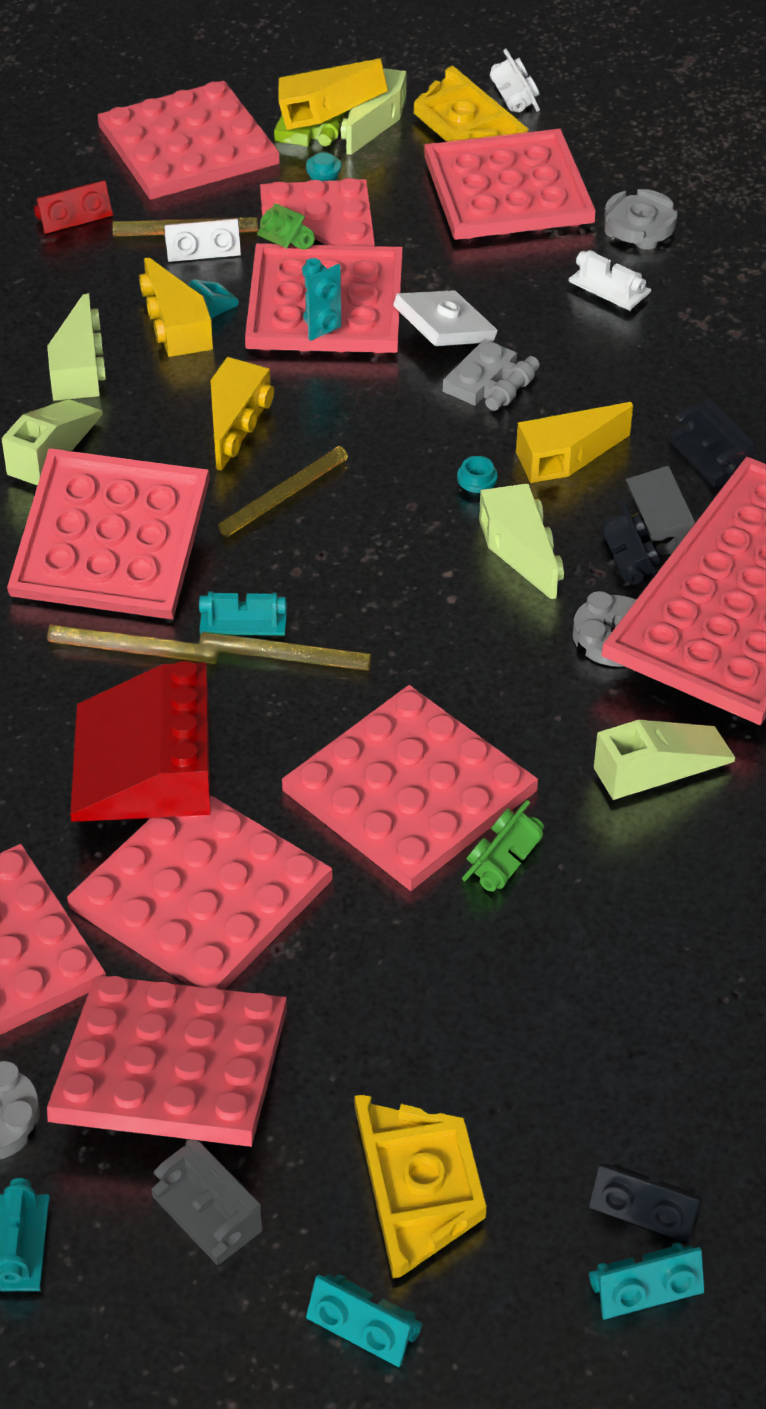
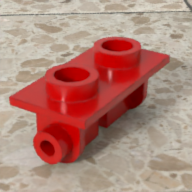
M105 180L36 198L38 205L34 206L35 215L38 220H42L45 234L113 216Z

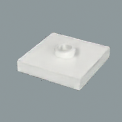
M456 291L399 293L396 295L393 304L434 346L481 343L484 339L493 342L498 331Z

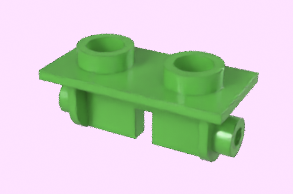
M276 203L262 216L260 221L261 228L257 233L258 236L286 249L289 243L299 249L306 250L313 245L315 239L313 231L301 224L305 217L304 215Z
M528 800L515 813L507 808L490 828L497 834L494 839L489 842L483 838L466 859L473 865L461 878L463 881H466L474 872L480 877L482 887L488 891L493 892L506 885L508 879L521 864L508 851L510 850L523 861L543 837L542 830L544 826L542 822L535 817H527L523 813L530 804Z

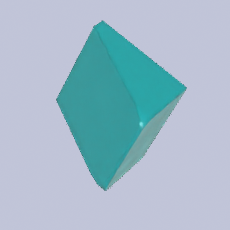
M190 280L188 286L203 296L210 318H214L236 307L239 303L238 298L219 282Z

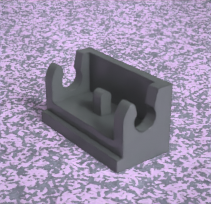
M668 465L626 479L628 490L633 496L651 541H660L667 537H674L670 542L656 546L659 555L672 554L695 524Z
M189 1139L186 1141L184 1147L163 1161L154 1171V1174L161 1181L151 1189L152 1197L217 1266L262 1232L260 1204L198 1140Z

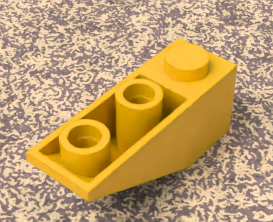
M381 58L279 78V104L286 130L321 124L388 91Z
M144 258L145 274L139 275L140 287L143 297H147L150 320L156 319L154 320V330L157 343L164 342L168 357L213 350L211 318L203 296L151 258Z
M229 357L225 359L211 379L216 469L221 471L229 459L238 454L242 440L248 432H253L259 415L264 408L268 409L274 397V387L270 385L269 368Z
M632 402L518 422L516 453L530 483L568 477L630 436L633 411Z

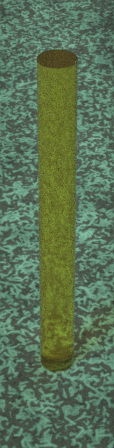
M257 217L113 222V236L165 235V225L238 219L239 233L258 232Z
M341 446L334 448L223 520L218 525L220 532L225 537L231 536L347 460L346 450Z
M50 625L47 634L48 642L216 664L218 659V647L57 625Z
M202 632L199 642L200 649L364 671H369L371 664V654L215 633Z

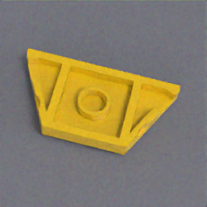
M450 66L445 70V78L441 82L435 80L429 86V90L421 94L414 101V114L446 142L528 132V128L454 66Z
M357 1095L355 1096V1111L393 1278H398L485 1219L486 1203L464 1118L442 1113L428 1114L421 1108L401 1104L399 1110L371 1104L370 1096Z

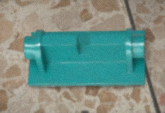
M317 258L308 259L302 267L305 287L307 288L305 293L306 311L303 314V319L308 325V340L310 341L341 327V266L336 264L326 268Z
M209 591L208 596L200 595V634L285 636L287 602L286 597H278L277 592H273V594L247 593L246 602L239 601L238 593H214Z
M24 1178L13 1179L10 1182V1186L5 1188L4 1195H0V1291H40L50 1197L49 1194L36 1195L34 1189L31 1188V1182Z
M675 1243L670 1248L643 1254V1262L636 1263L633 1257L609 1264L603 1262L598 1264L597 1270L589 1272L593 1291L595 1293L600 1292L601 1312L604 1320L704 1293L700 1247L692 1248L691 1245L683 1247L681 1243Z
M318 1274L315 1279L306 1319L400 1367L408 1341L413 1343L422 1328V1322L415 1319V1312L411 1310L406 1311L383 1298L376 1305L371 1302L373 1293L346 1280V1277L342 1274H338L336 1277L330 1274L323 1277Z

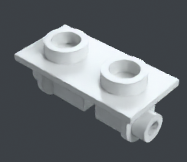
M507 49L503 50L507 60L500 64H495L491 68V80L501 93L509 110L521 112L525 107L533 104L538 112L540 109L534 97L538 96L539 92L530 76L527 77L528 74L521 60L517 58L513 61Z
M238 219L165 225L168 262L241 255Z
M592 250L587 252L581 251L576 260L580 270L569 278V282L629 311L651 292V289L645 287L646 280L642 279L641 273L634 272L619 264L614 265L611 271V260L596 254Z

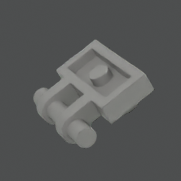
M484 339L443 379V392L474 406L482 398H486V406L490 410L496 411L501 405H508L515 398L516 390L519 387H525L534 379V372L540 366L539 361L535 357L529 356L525 361L517 362L516 352Z

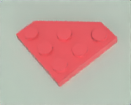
M347 178L337 181L310 180L295 183L273 182L271 184H260L262 216L276 203L304 215L305 217L301 224L313 231L314 241L317 240L325 245L375 246L366 179L356 180Z

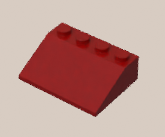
M181 661L175 664H162L77 704L71 822L211 815L209 695L206 662L192 663Z

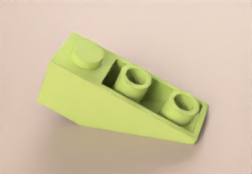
M384 69L388 91L348 110V119L344 118L341 126V139L346 140V154L352 155L400 120L406 102V71Z
M89 294L82 295L47 346L53 401L100 396L98 381L106 380L103 357H96L103 355L101 332H98L100 331L98 308L90 309Z
M67 399L23 414L1 438L7 475L38 485L48 449L72 451L102 416V410Z
M529 484L480 490L479 521L488 548L550 599L556 598L557 584L559 580L564 578V569L560 555L554 556L551 529L550 527L543 526V508L540 499L533 498Z
M636 720L597 732L594 769L613 800L735 762V756L715 726Z

